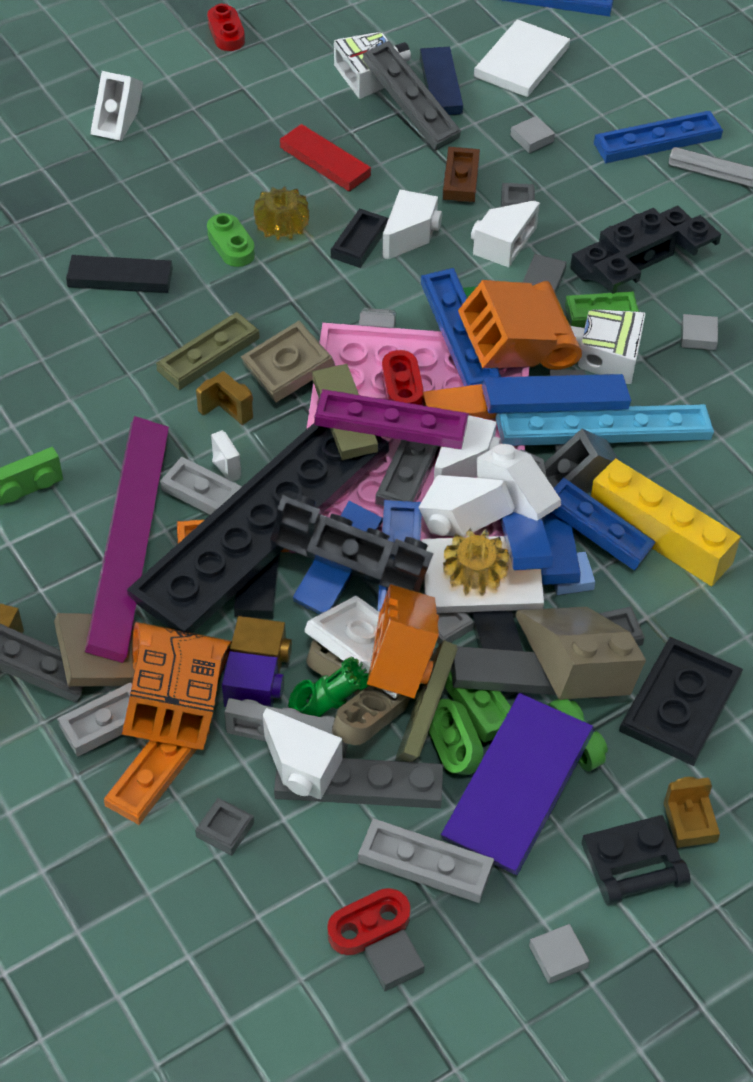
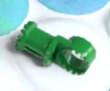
M352 656L348 659L346 658L342 662V667L330 676L323 675L316 682L303 680L298 683L290 694L288 706L302 714L321 717L322 714L332 707L339 709L347 702V698L356 691L369 687L370 685H367L369 673H365L367 671L366 668L361 669L363 664L362 662L359 664L357 658L354 659Z

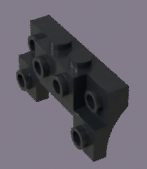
M678 205L662 213H659L653 207L600 231L599 242L572 253L570 269L581 280H594L614 294L617 292L618 286L630 280H633L635 283L639 282L641 270L673 256L676 244L694 256L697 255L698 248L711 242L715 246L718 245L721 233L701 215L691 218Z
M294 493L292 498L282 495L270 538L272 544L385 588L392 584L419 592L434 554L426 551L428 547L426 543L411 537H405L404 542L398 539L395 542H391L388 540L389 535L372 528H368L365 532L352 527L353 522L340 515L331 514L330 518L321 515V510L314 507L316 501L297 493Z

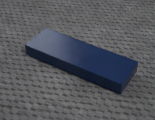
M450 46L420 48V60L426 88L448 115L463 114V102Z

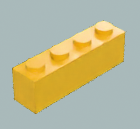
M615 458L593 480L592 498L654 540L656 543L652 548L653 550L711 587L733 564L740 535Z

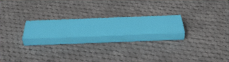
M705 404L629 406V409L496 414L501 443L512 446L565 444L581 429L606 439L608 443L711 440L714 433Z

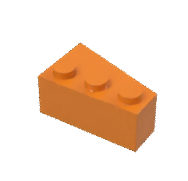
M392 584L389 585L378 616L367 685L415 698L420 683L427 685L433 668V661L430 659L439 636V615L436 611L435 597Z

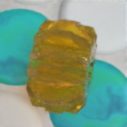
M286 186L278 190L271 187L270 192H261L260 198L255 200V224L257 225V230L264 232L265 237L275 235L277 240H279L282 236H287L292 240L294 233L303 234V229L308 225L310 215L306 196L300 195L298 189L289 191Z
M471 528L466 532V538L455 534L452 539V545H447L444 550L445 562H443V572L445 575L450 576L452 588L463 584L465 595L471 592V589H477L478 593L483 596L486 593V586L497 591L501 579H505L508 575V549L502 548L500 537L489 540L487 529L480 536L475 535Z

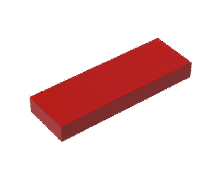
M300 124L280 138L281 149L347 191H351L371 176L370 166L303 124Z

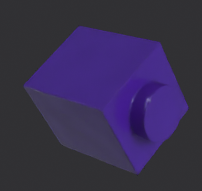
M230 651L222 682L224 707L227 706L229 698L240 701L245 699L254 700L261 705L273 707L274 698H281L284 688V674H278L277 657Z

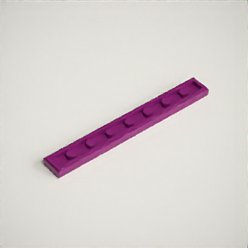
M134 416L130 425L84 651L121 663L124 662L128 653L137 604L128 596L127 589L142 576L169 430L168 426Z

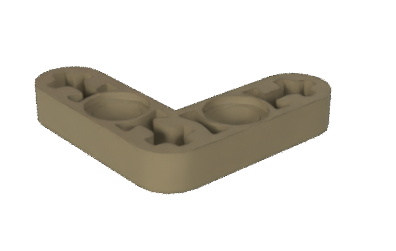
M315 639L311 642L306 658V663L311 669L321 675L330 676L342 667V659ZM374 686L358 690L354 693L356 696L338 709L332 725V733L342 738V742L346 744L361 745L403 713L408 706L410 697L399 695L394 699L383 689Z

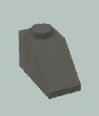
M581 429L544 463L547 480L554 488L564 477L585 493H589L592 491L593 480L618 457L606 439Z

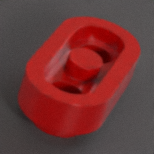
M223 3L212 7L207 13L208 26L216 46L224 51H236L242 48L245 44V32L236 9Z
M394 350L387 353L382 360V377L387 400L422 405L424 389L417 358L405 350Z
M385 888L337 910L331 915L327 925L328 941L331 947L340 954L355 955L365 951V947L403 929L405 930L410 921L409 900L402 892L396 889ZM385 912H391L396 917L392 920H385L381 915ZM350 930L354 931L357 936L353 939H346L342 934Z

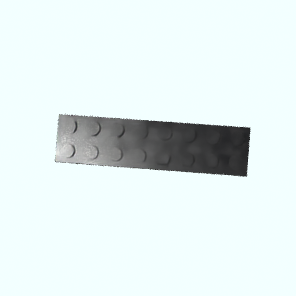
M313 423L127 589L128 596L139 607L168 628L186 633H194L284 549L270 542L277 517V508L282 495L292 498L293 494L297 493L316 501L314 507L320 509L322 514L389 452V441L375 435L378 442V452L342 460L331 429L329 427L317 426Z

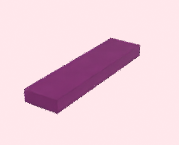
M322 389L314 416V425L462 450L469 413Z

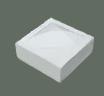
M223 430L211 434L212 462L226 479L232 482L240 479V454L228 435Z

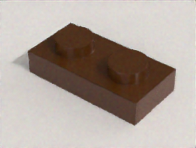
M448 147L443 200L475 202L480 149Z

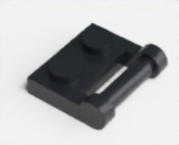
M663 815L583 835L581 844L602 897L608 906L621 903L622 898L672 884L677 888L690 884L691 878L688 866L679 855ZM663 862L666 868L618 881L613 877V875Z

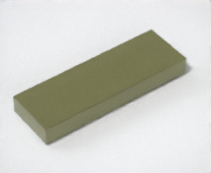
M235 312L156 362L157 371L178 390H181L260 339L259 330L238 312Z
M348 364L312 371V380L319 399L322 389L359 395ZM330 428L342 460L378 452V442L375 435Z
M443 640L434 650L431 657L433 668L427 685H421L395 761L414 762L420 756L458 649L456 648L457 645Z

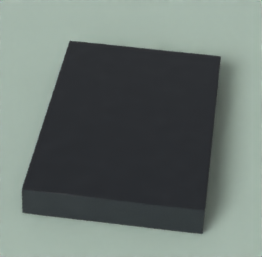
M670 636L624 717L619 732L694 766L733 693L743 669Z

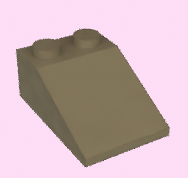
M589 607L517 610L516 618L559 700L631 695L646 659L628 630Z

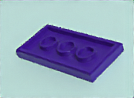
M519 693L441 833L442 839L455 846L493 858L494 865L518 876L594 733L593 725Z

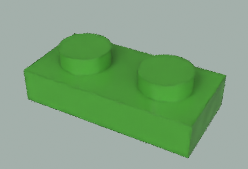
M53 446L0 468V506L14 502L42 488H48L54 483L63 480L59 456Z
M450 671L445 688L454 701L460 702L465 706L474 728L482 741L493 740L511 708L510 704L500 691L453 688L452 673Z

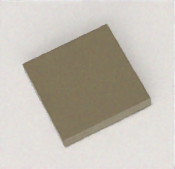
M300 320L241 356L246 368L276 403L312 381V371L336 366L332 356Z
M57 613L54 624L68 686H124L130 682L132 684L135 672L132 663V634L135 620H133L128 653L124 662L121 663L84 652L92 614Z

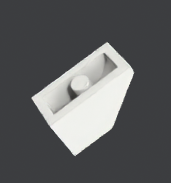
M102 71L91 135L123 140L138 113L143 81L130 76Z
M399 190L383 232V258H394L430 242L433 231H439L442 221V211H438L437 196Z
M529 201L489 209L481 221L477 220L471 232V239L474 240L473 254L509 268L537 228L540 203Z
M469 415L462 450L441 447L434 468V480L437 475L477 477V457L491 450L494 446L501 444V438L495 437L497 421Z
M499 444L477 457V478L504 480L515 506L513 512L538 521L561 506L560 497L531 454L517 450L509 444Z
M444 475L436 476L419 506L430 534L465 537L511 514L515 509L504 480Z
M266 708L263 713L264 737L283 785H286L297 795H310L321 800L342 762V738Z

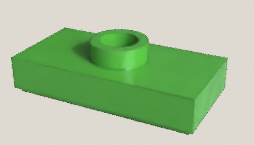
M634 291L617 292L614 294L601 293L566 296L565 306L570 326L585 328L588 312L591 310L639 312Z

